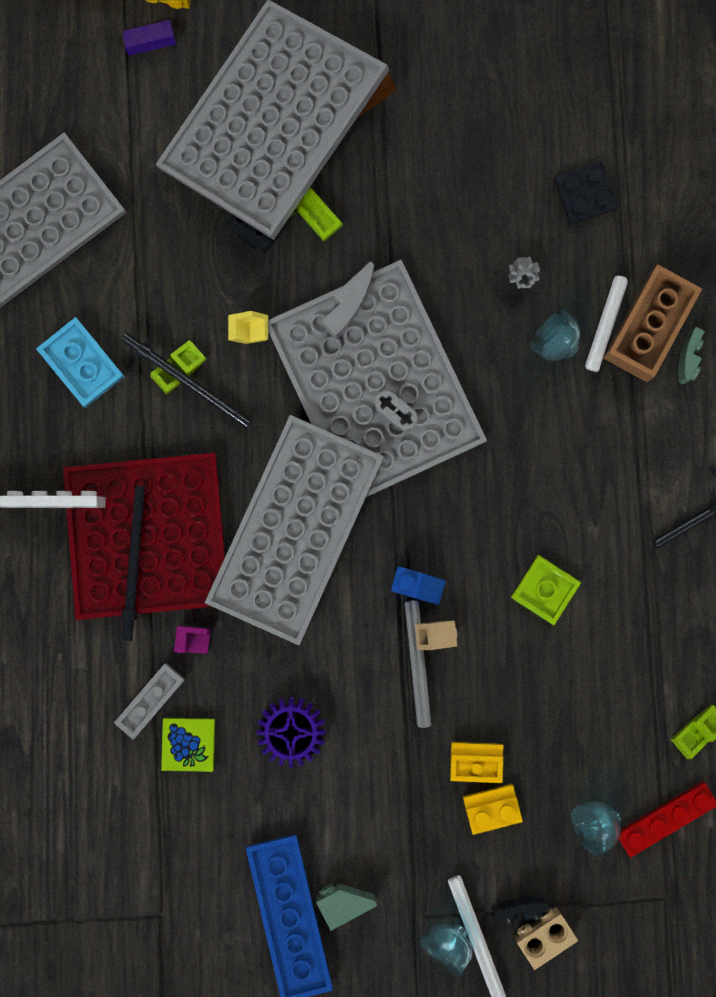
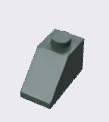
M340 883L336 886L329 884L322 888L316 900L331 931L377 906L375 894Z

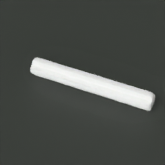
M623 276L614 277L585 364L586 369L590 371H599L628 283L627 278Z

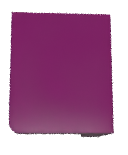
M177 626L174 652L208 653L211 628Z

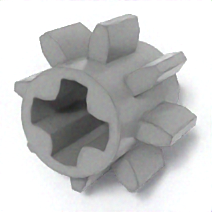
M518 257L513 265H509L510 274L508 275L510 283L516 282L518 289L521 287L530 288L535 281H539L538 262L532 264L531 257Z

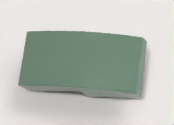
M698 327L689 331L681 350L678 365V378L681 384L695 380L701 370V367L698 365L702 358L695 354L698 353L704 343V340L701 338L705 331Z

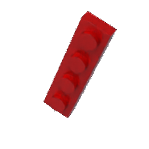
M702 781L615 832L627 855L631 858L715 808L716 800L707 784Z

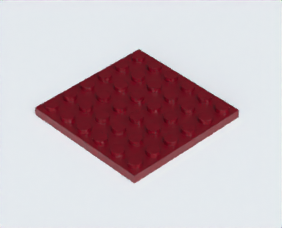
M216 453L63 467L65 491H71L72 496H81V491H96L97 496L106 498L105 508H66L75 620L121 616L122 609H125L135 486H145L135 610H138L137 614L212 607L206 604L205 601L226 557Z

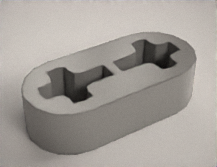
M383 391L375 398V408L378 413L396 428L407 432L415 427L418 418L416 412L394 393ZM388 397L391 398L390 404L395 410L392 411L389 407L382 409L380 399L386 400ZM399 411L404 416L409 413L412 424L406 423L404 426L401 425V417L396 413Z

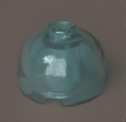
M560 310L562 313L560 316L555 313L551 315L535 333L539 336L536 343L531 341V349L546 360L554 362L563 360L566 357L570 358L579 349L578 344L581 338L579 324L565 310Z
M594 800L582 803L572 810L571 821L576 835L581 831L585 839L581 843L591 854L599 856L616 846L621 837V818L616 810L601 801Z
M438 923L432 926L420 940L421 947L435 961H441L445 964L444 968L457 976L462 975L472 958L471 943L466 938L468 933L457 923L454 926L447 923Z

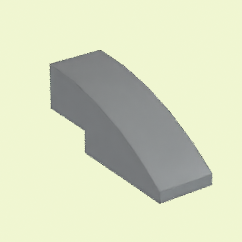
M371 261L333 296L337 307L322 320V327L335 340L348 329L366 299L374 272V264Z

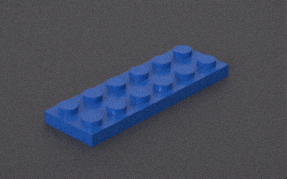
M297 833L246 846L280 997H310L333 991Z

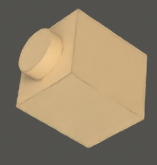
M455 621L415 624L417 650H435L457 646Z

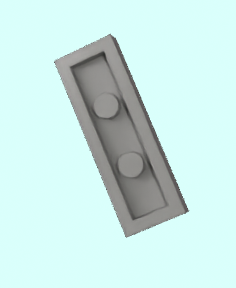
M165 663L114 723L134 740L186 679Z

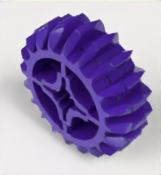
M293 696L289 697V705H286L285 700L280 698V707L278 708L272 702L270 708L273 712L271 713L268 710L262 712L267 720H258V724L265 727L256 731L257 735H264V738L258 740V745L267 744L262 753L267 754L271 750L273 754L269 760L273 762L276 756L280 757L279 766H283L285 759L289 760L288 765L290 768L294 766V759H297L299 766H303L304 756L310 762L313 760L310 751L315 754L320 753V749L315 744L324 745L325 743L324 739L318 737V735L326 734V729H318V726L323 725L325 720L315 719L320 714L319 710H315L313 713L310 712L313 703L310 702L306 708L302 707L304 703L303 698L299 699L298 705L294 704ZM283 712H287V723L284 726L271 728L274 718ZM295 712L304 715L309 720L312 728L299 725L296 721ZM291 719L292 726L299 732L295 733L292 744L291 738L283 732L288 730ZM271 736L284 739L287 751L277 747ZM313 736L308 746L295 752L296 741L299 738Z

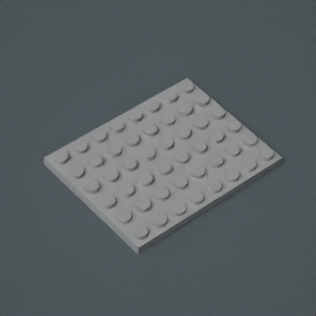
M267 0L155 165L274 240L389 72V67L387 64L276 3Z
M402 260L373 272L371 285L360 311L348 329L337 340L322 327V320L337 307L333 296L342 287L268 320V332L310 423L384 456L366 497L487 442ZM390 391L416 412L418 417L417 423L412 430L407 432L401 431L378 413L375 408V398L380 392ZM389 397L386 400L381 398V408L389 407L394 411L395 408L390 404L392 399ZM399 411L396 413L401 417V425L404 426L406 423L412 424L409 413L406 416Z

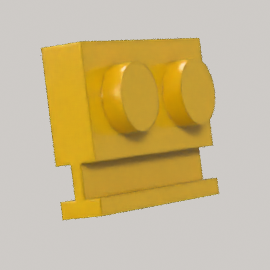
M451 742L450 780L502 783L504 745L497 743Z
M513 784L463 796L473 835L523 822Z

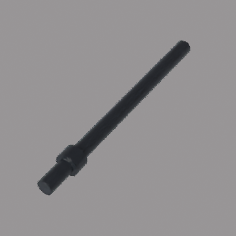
M127 332L124 334L121 341L137 352L136 355L143 360L148 359L245 429L251 423L249 418L153 351L154 348L146 342L141 343Z
M135 486L125 609H122L121 619L124 620L122 640L132 641L134 620H137L138 610H135L145 486Z

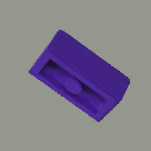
M171 20L122 31L128 56L176 45Z

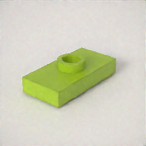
M309 187L295 210L324 242L340 229L343 223L315 191Z

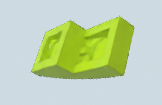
M189 340L174 351L167 361L190 376L206 358ZM159 367L150 373V377L166 395L181 384Z
M710 705L670 739L686 759H692L708 742H713L716 739V707Z

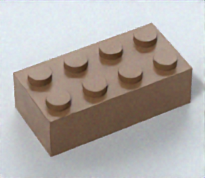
M657 264L647 276L603 359L645 382L653 379L702 288Z

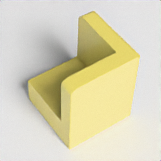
M253 311L229 315L228 340L244 344L268 340V315Z

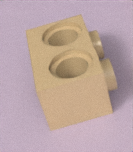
M557 907L553 910L550 908L545 911L546 914L532 924L526 923L518 928L517 934L514 935L517 944L534 970L578 942ZM553 924H560L561 929L555 934L549 933V929ZM533 938L540 940L535 948L527 947L529 940Z

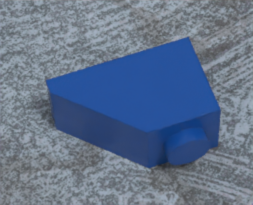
M397 566L390 591L439 605L446 581Z

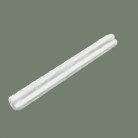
M459 875L454 876L448 880L490 995L491 997H506L462 878Z

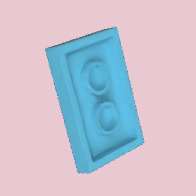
M76 317L36 348L85 408L125 377Z

